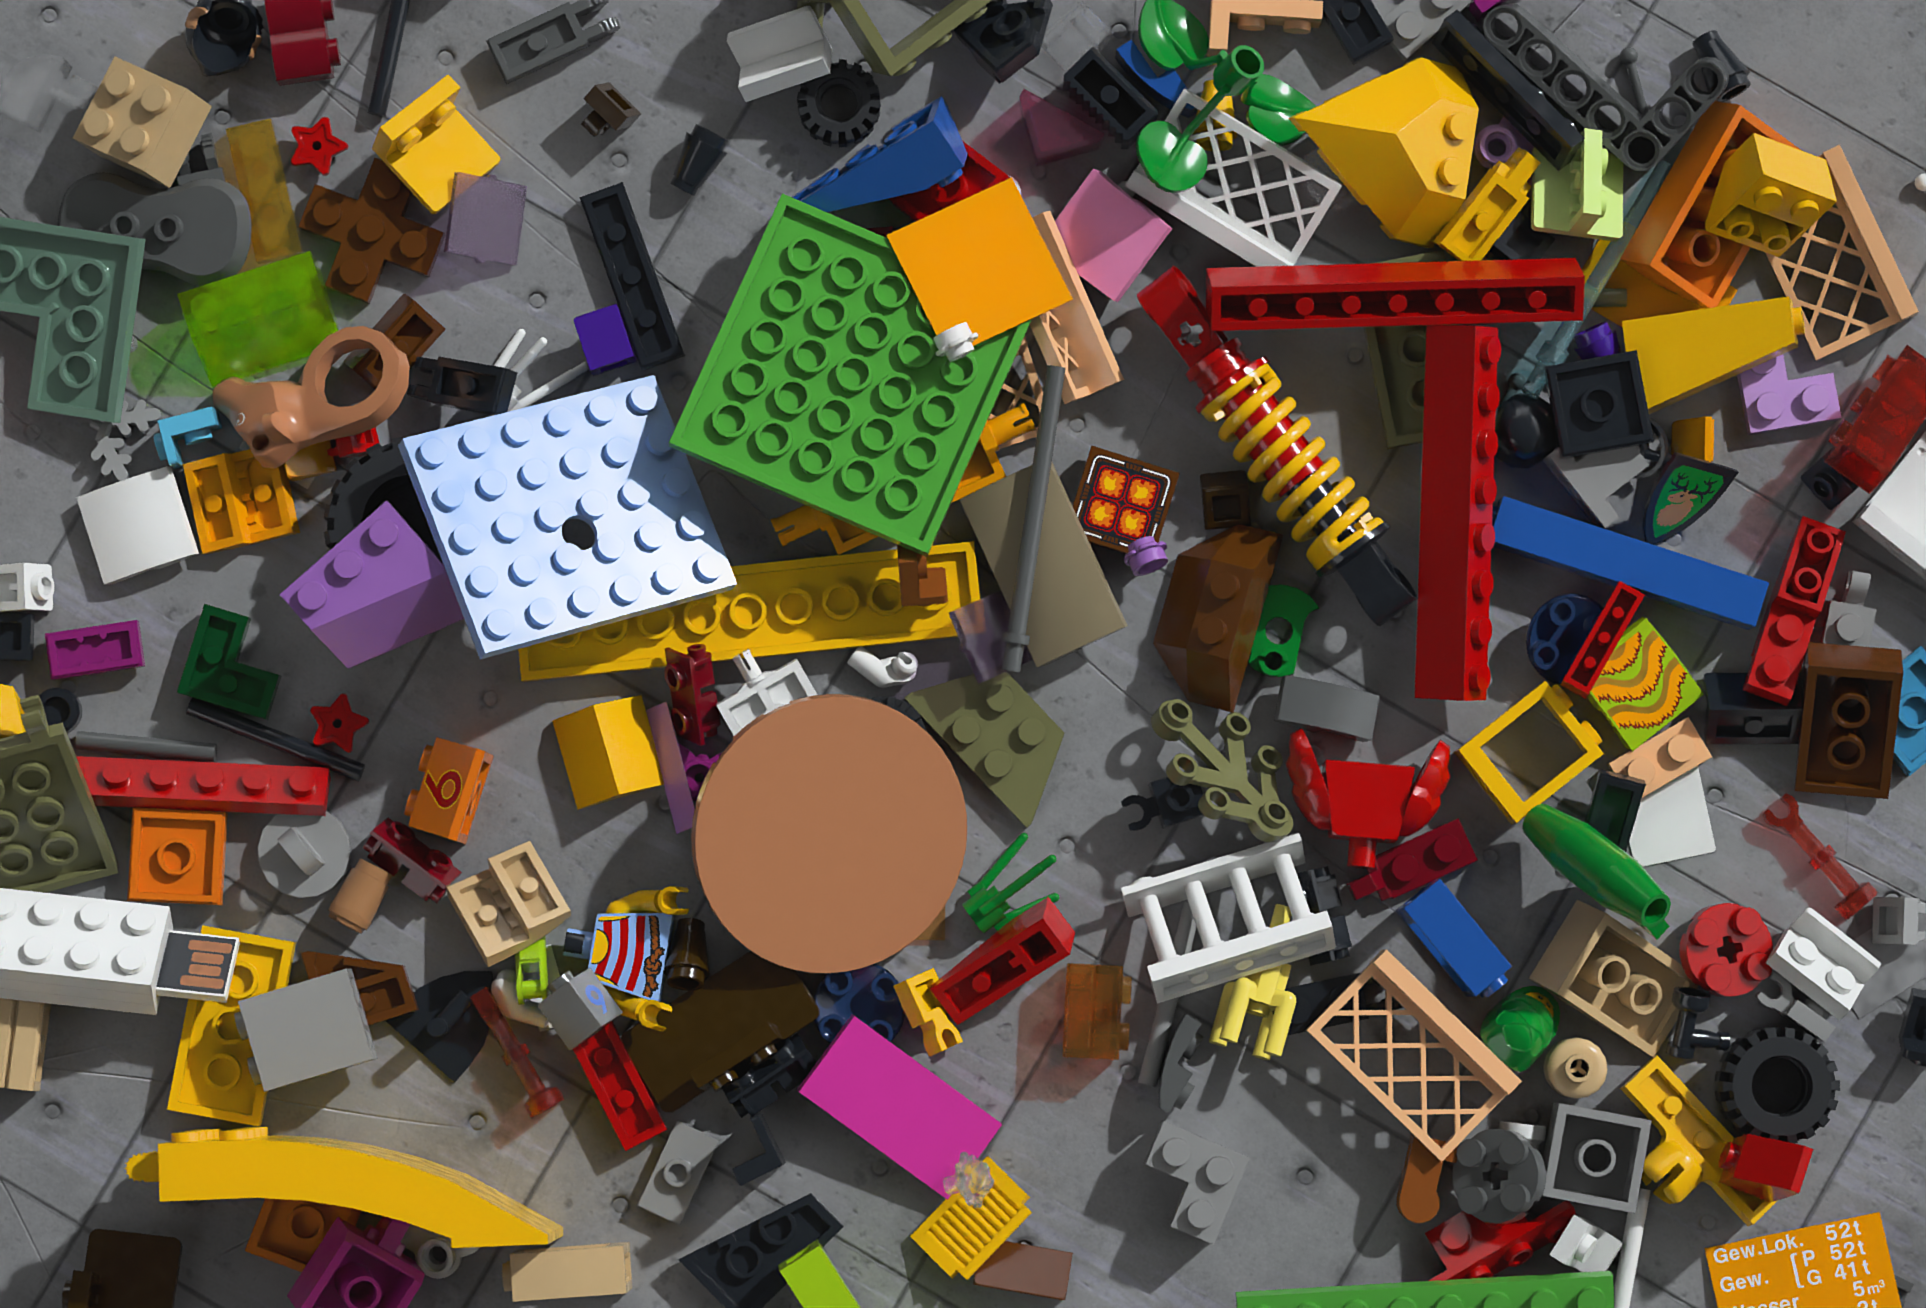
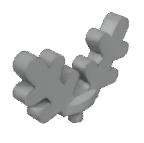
M124 400L120 423L106 421L102 423L92 419L89 426L98 430L95 437L97 446L91 452V458L94 462H100L105 457L106 461L101 467V473L104 477H109L113 473L118 482L128 479L129 474L125 466L132 464V458L129 454H117L116 450H123L125 443L121 438H108L112 429L117 427L121 434L127 438L132 434L130 426L136 425L142 434H147L150 431L148 424L157 423L158 420H161L160 410L157 408L147 409V404L144 400H138L133 411H128L129 405Z

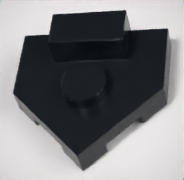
M1006 0L990 1L986 4L988 9L982 16L968 23L962 22L953 31L958 39L971 51L977 63L1000 84L1039 55L1053 7L1050 0H1027V2L1008 4Z

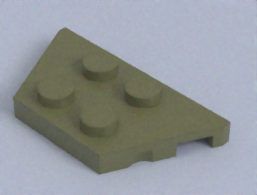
M1002 666L909 693L904 699L910 706L917 710L927 724L1011 813L1028 828L1034 819L1065 733L1006 670H1002Z

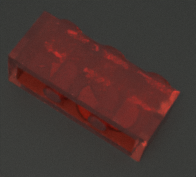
M1908 345L1895 358L1889 354L1884 357L1872 374V377L1878 381L1874 388L1871 390L1866 386L1850 407L1856 413L1851 422L1849 423L1844 419L1828 440L1834 447L1824 462L1869 494L1887 477L1926 418V358Z

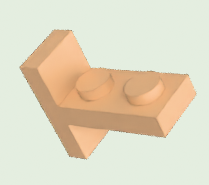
M1211 0L1207 57L1215 56L1221 50L1227 52L1229 22H1235L1238 29L1247 31H1261L1265 29V25L1283 26V31L1287 33L1308 34L1311 32V28H1319L1321 24L1323 1Z

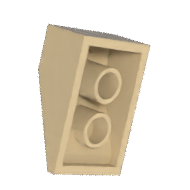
M1579 900L1575 902L1529 977L1531 981L1559 1000L1651 1057L1657 1054L1677 1021L1679 1009L1672 1003L1674 988L1690 987L1697 989L1698 987L1687 977L1682 965L1607 913Z

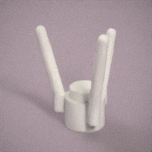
M524 329L517 330L494 366L505 368L525 337L526 332ZM541 337L512 367L511 370L518 372L517 377L546 346V338ZM583 362L520 400L516 398L522 391L514 385L507 412L528 407L589 370L588 363Z

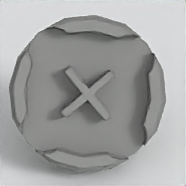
M326 811V816L275 815L263 829L257 847L259 866L267 881L281 893L297 898L319 897L334 889L347 874L351 858L350 837L342 822L328 811Z

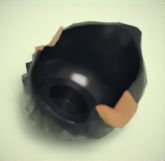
M199 0L196 7L188 13L185 22L186 46L200 67L203 76H218L237 71L254 59L257 47L262 41L261 30L264 27L262 25L263 18L259 14L258 9L252 4V0Z

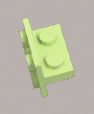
M1584 128L1581 135L1585 139L1572 161L1560 171L1534 147L1532 155L1541 164L1532 174V230L1614 242L1619 241L1623 235V162L1613 153H1608L1607 149L1602 148V131Z

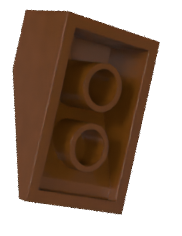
M1809 642L1806 650L1802 687L1803 714L1797 749L1795 791L1888 799L1903 681L1902 652L1900 649Z

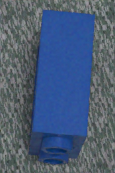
M1441 879L1429 882L1396 910L1466 997H1473L1479 994L1481 998L1484 996L1488 998L1508 981L1504 973L1512 967L1511 964Z

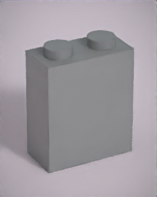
M346 968L238 1001L241 1011L234 1013L236 1026L242 1040L249 1038L254 1055L247 1059L249 1071L255 1085L262 1083L264 1092L273 1091L378 1059L352 969Z

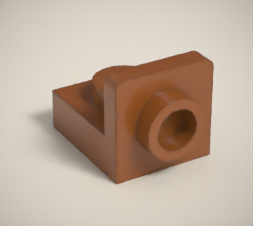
M897 545L902 607L947 603L948 593L945 568H927L925 556Z

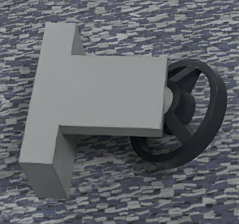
M1650 418L1651 428L1660 441L1661 453L1649 449V444L1589 454L1577 462L1574 457L1560 459L1559 449L1557 448L1543 460L1592 525L1606 529L1620 518L1606 498L1632 478L1640 479L1651 476L1664 465L1668 456V440L1662 427L1652 418ZM1645 459L1658 462L1654 468L1643 471L1649 466Z

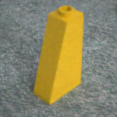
M1789 296L1622 321L1625 351L1637 350L1649 414L1798 348L1797 335L1805 334L1802 308H1793V303Z

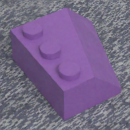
M387 500L280 593V596L310 630L348 669L464 619L443 562Z

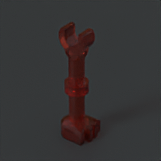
M1785 793L1780 799L1788 808V816L1780 819L1767 809L1762 814L1764 821L1769 826L1783 829L1811 858L1808 863L1815 871L1820 868L1845 897L1834 908L1847 921L1879 892L1869 881L1860 884L1855 881L1834 857L1837 852L1829 844L1825 847L1804 824L1802 818L1798 815L1799 806L1795 798Z
M486 987L470 996L478 1012L503 1050L504 1055L501 1058L506 1067L512 1066L530 1097L527 1099L524 1107L531 1119L564 1101L565 1098L558 1087L546 1088L527 1056L531 1053L526 1043L520 1044L501 1008L493 997L490 988Z

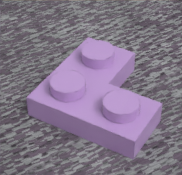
M1782 354L1737 375L1748 435L1836 421L1842 418L1834 373L1788 380L1784 355Z

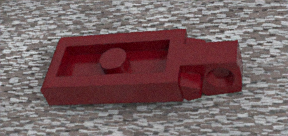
M1459 818L1377 854L1375 868L1367 869L1369 874L1347 883V886L1354 901L1377 891L1381 901L1390 897L1394 899L1469 865L1478 859Z

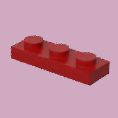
M613 1021L593 1037L573 1049L625 1151L668 1129L639 1072L635 1068Z

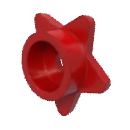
M322 117L312 128L294 126L291 129L298 144L291 159V164L293 166L310 164L323 176L329 175L331 161L335 156L349 147L346 142L332 135L331 123L328 117ZM315 142L321 143V148L319 150L313 149V144Z
M346 693L340 694L330 707L312 706L310 708L311 714L319 725L313 739L315 746L334 742L346 753H351L355 733L369 724L367 717L352 712ZM336 719H339L342 722L340 728H335L333 726V722Z

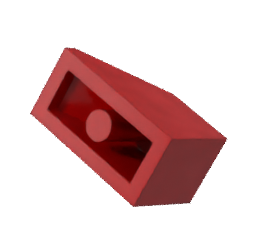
M1751 1134L1734 1138L1732 1142H1727L1722 1150L1718 1167L1723 1169L1719 1183L1770 1203L1799 1194L1814 1149L1804 1145Z

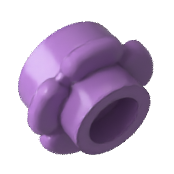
M1153 536L1137 539L1128 545L1129 552L1124 556V562L1127 566L1131 567L1135 576L1153 573L1168 563L1164 552L1167 549V544L1163 541L1157 543Z

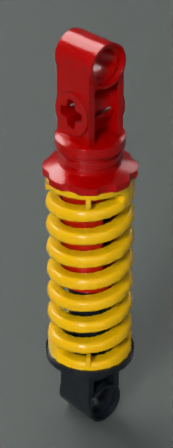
M1172 266L1138 292L1136 295L1143 309L1162 329L1173 347L1190 369L1185 376L1190 383L1196 382L1198 388L1204 394L1195 407L1196 411L1199 414L1202 413L1209 422H1217L1224 419L1225 422L1220 427L1218 436L1225 443L1239 440L1233 451V457L1237 462L1243 463L1254 460L1249 467L1247 476L1254 483L1268 480L1262 491V497L1265 501L1271 503L1287 497L1279 506L1276 515L1284 523L1302 517L1292 529V538L1299 543L1318 536L1306 553V557L1316 569L1315 574L1320 579L1338 570L1354 592L1365 613L1378 626L1383 625L1416 601L1418 597L1414 588L1404 574L1394 566L1377 542L1391 526L1380 517L1373 518L1369 512L1358 519L1359 521L1356 520L1369 508L1368 499L1360 496L1345 504L1342 499L1354 488V480L1349 476H1345L1333 484H1330L1327 480L1339 469L1340 461L1334 456L1323 461L1318 454L1326 446L1322 437L1316 436L1309 441L1305 439L1303 434L1311 427L1308 417L1302 416L1295 421L1291 420L1288 414L1296 407V401L1293 397H1285L1279 402L1273 394L1281 388L1282 384L1268 364L1270 362L1268 358L1264 356L1250 361L1244 351L1241 350L1243 344L1238 337L1228 339L1223 331H1211L1206 315V307L1199 299L1190 281L1176 266ZM1188 325H1200L1203 331L1198 335L1201 342L1188 341L1187 336L1191 333Z

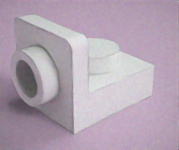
M35 563L0 565V613L28 610L51 611L53 609L54 581L50 565Z
M1574 1215L1549 1255L1581 1272L1607 1271L1622 1247V1242L1589 1220Z

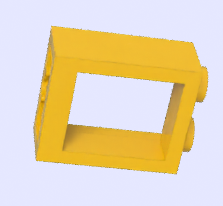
M1546 681L1540 683L1454 752L1511 825L1519 822L1533 807L1544 802L1604 754L1598 747L1603 742L1601 737L1588 721L1584 720L1581 724L1569 711L1573 706L1571 699L1558 684L1550 687ZM1541 699L1584 754L1530 797L1522 801L1480 747Z

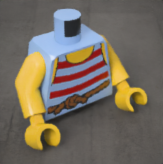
M669 886L662 890H638L612 901L606 908L605 914H597L594 932L568 928L564 942L563 956L589 960L588 968L592 969L622 1010V1016L639 1021L647 1028L662 1032L665 1031L666 1027L658 1025L656 1020L657 1014L662 1009L672 1012V1006L661 1002L665 981L664 966L670 949L675 915H685L689 912V909H679L676 905L677 895L680 892H689V889L686 887Z

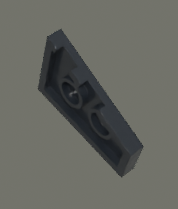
M810 1193L678 1260L725 1308H763L787 1284L779 1271L778 1265L818 1240L823 1248L844 1225Z

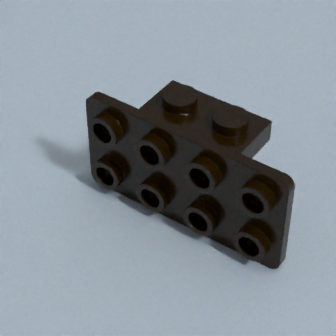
M749 951L706 979L701 989L688 991L669 1003L672 1006V1012L664 1009L660 1010L656 1020L658 1025L666 1027L665 1031L647 1028L640 1022L624 1032L621 1040L635 1068L661 1109L667 1113H673L710 1088L714 1092H718L739 1078L736 1072L752 1062L753 1066L756 1067L778 1053L775 1046L819 1018L820 1008L796 970L777 965Z
M94 1229L88 1239L84 1271L73 1270L72 1281L67 1280L64 1284L62 1308H174L183 1248L182 1242L175 1237Z

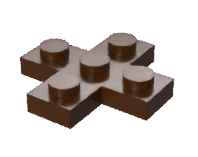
M374 157L358 200L315 184L298 226L301 230L341 244L325 287L368 304L372 300L386 262L430 277L446 236L442 231L404 217L413 193L383 160Z

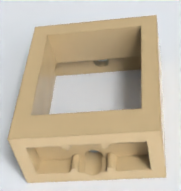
M630 1242L517 1250L510 1254V1261L502 1264L504 1292L512 1291L513 1302L627 1294L633 1289Z

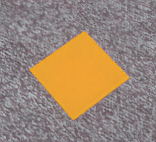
M1012 177L886 235L936 336L953 326L967 322L971 332H977L978 338L972 342V345L975 346L1073 300Z

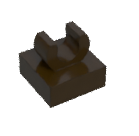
M610 82L595 85L583 98L594 110L584 119L581 125L593 137H596L598 133L603 135L610 127L616 131L631 127L641 113Z

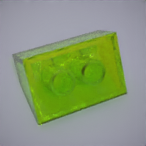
M311 251L177 294L191 339L212 388H215L223 379L229 377L244 379L308 358L312 351L328 335L340 330L317 258Z

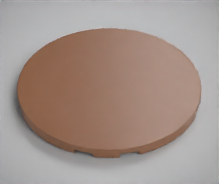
M843 694L814 695L790 701L789 704L781 706L765 715L761 714L741 729L732 738L733 741L722 752L717 762H713L696 800L692 820L691 843L695 873L709 903V907L720 923L746 948L760 957L786 968L810 973H838L864 968L896 954L912 943L929 927L947 903L957 883L966 851L967 812L964 795L953 766L942 748L920 725L901 712L868 698Z

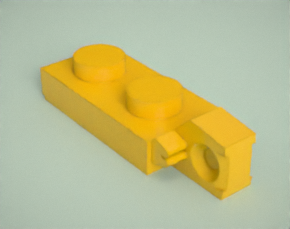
M1520 147L1515 150L1505 163L1498 161L1492 169L1488 170L1433 242L1457 261L1482 260L1530 199L1526 195L1532 186L1527 183V180L1541 162Z

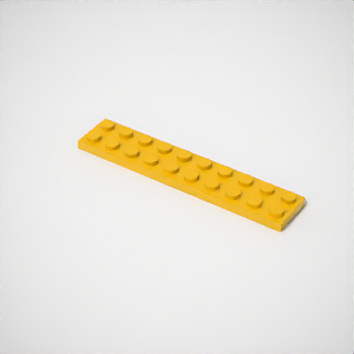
M974 541L932 545L928 557H926L927 568H945L948 602L944 604L902 607L897 549L730 566L737 582L736 586L730 591L518 649L521 681L528 682L664 668L667 666L665 648L669 647L683 654H688L687 647L694 644H704L706 651L712 655L713 663L732 661V658L738 654L742 659H745L742 652L750 649L753 658L984 635Z

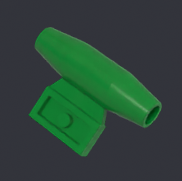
M1539 804L1527 813L1522 825L1523 832L1556 871L1600 905L1632 920L1656 940L1670 927L1664 920L1670 910V898L1637 860L1588 823L1547 804Z

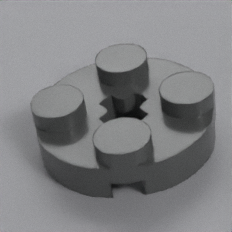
M1504 1129L1484 1130L1477 1133L1471 1139L1461 1142L1457 1148V1162L1454 1163L1453 1186L1461 1210L1467 1214H1472L1481 1221L1496 1224L1514 1223L1529 1214L1525 1212L1531 1208L1534 1201L1539 1202L1545 1189L1546 1168L1543 1157L1538 1149L1533 1148L1529 1141L1524 1139L1526 1137L1520 1133ZM1498 1164L1500 1170L1508 1172V1179L1500 1182V1189H1496L1494 1182H1491V1172L1494 1171L1495 1166Z

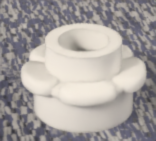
M967 322L945 330L933 338L938 348L936 355L941 357L946 355L949 362L968 355L975 350L972 342L978 338L977 332L972 333Z

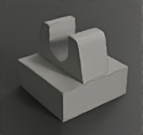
M1873 897L1872 944L1917 945L1919 941L1925 940L1926 932L1918 931V914L1926 913V905L1919 903V898Z

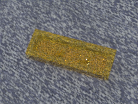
M269 118L227 128L226 132L239 189L246 198L250 208L252 223L251 241L256 262L260 265L304 254L272 119Z

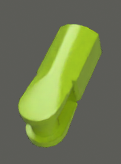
M546 936L515 954L516 991L519 1005L525 1004V999L542 998L543 1001L549 996L547 988ZM540 972V979L524 981L525 973Z

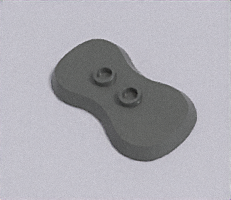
M105 172L84 176L68 188L60 206L57 225L146 239L142 270L166 272L183 281L199 286H213L224 283L241 270L249 252L252 230L250 208L246 198L239 189L223 180L203 178L172 188L158 189L144 187L119 175Z

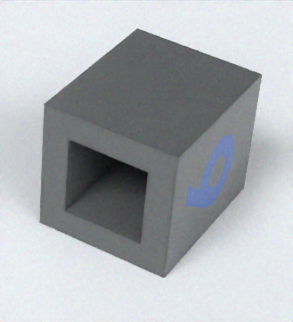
M591 968L575 977L570 970L558 977L547 986L551 995L537 1005L570 1051L593 1037L623 1013Z

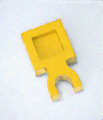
M934 968L893 986L912 1029L920 1025L923 1032L924 1047L929 1057L963 1042L957 1028L948 1020L947 1011L930 990L931 985L939 980Z

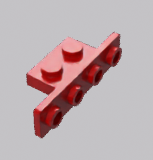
M1565 1200L1529 1222L1524 1217L1517 1222L1509 1224L1484 1222L1464 1211L1458 1213L1425 1233L1427 1240L1446 1269L1428 1281L1489 1278L1509 1266L1516 1267L1525 1263L1536 1250L1548 1243L1558 1242L1572 1217L1577 1215L1570 1201Z

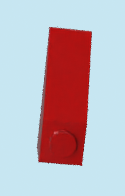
M1047 897L1009 921L931 985L930 990L954 1022L959 1025L1070 955L1075 931L1051 899Z

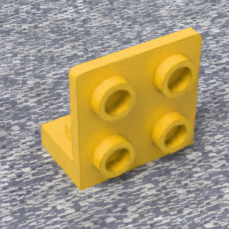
M446 75L382 125L372 146V150L431 214L440 212L498 166L500 162V156L456 110L454 102L460 87L449 75Z

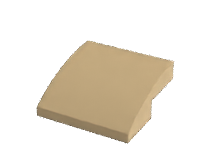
M530 841L488 858L489 869L447 887L448 898L487 967L503 961L535 943L571 916V910Z

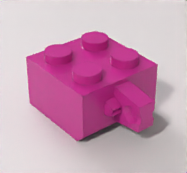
M383 1216L376 1227L369 1224L363 1231L337 1217L287 1294V1297L295 1308H407L421 1287L425 1275L415 1260L403 1254L406 1246L401 1243V1240L411 1224Z

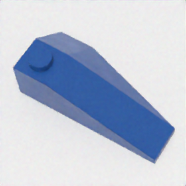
M941 96L893 126L891 128L893 132L884 140L885 144L879 148L876 145L870 146L867 144L857 151L856 155L845 164L847 167L846 171L840 173L838 168H834L796 193L792 198L822 211L832 212L923 191L938 183L940 188L952 183L963 174L961 168L965 165L968 153L947 103Z

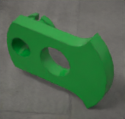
M1289 585L1269 586L1250 652L1248 666L1258 673L1269 677H1282L1294 674L1304 622L1311 612L1319 609L1318 605L1309 595ZM1283 618L1290 623L1292 635L1286 643L1275 644L1267 638L1266 625L1270 620ZM1269 654L1277 655L1281 660L1280 668L1277 670L1269 669L1265 665L1264 658Z

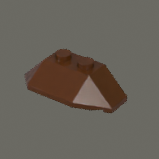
M1236 525L1178 554L1153 644L1189 702L1234 713L1283 539L1282 534L1245 525Z

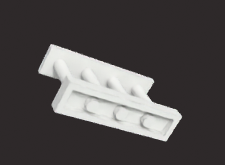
M1299 833L1286 836L1274 842H1265L1255 847L1161 876L1142 877L1135 880L1131 885L1121 888L1128 918L1143 913L1159 960L1157 963L1147 966L1157 1003L1336 948L1333 926L1327 910L1317 914L1310 912L1295 870V866L1306 863ZM1277 872L1293 920L1270 928L1266 927L1250 880ZM1232 886L1248 934L1225 942L1220 939L1205 894ZM1188 900L1203 948L1180 956L1175 952L1161 908Z

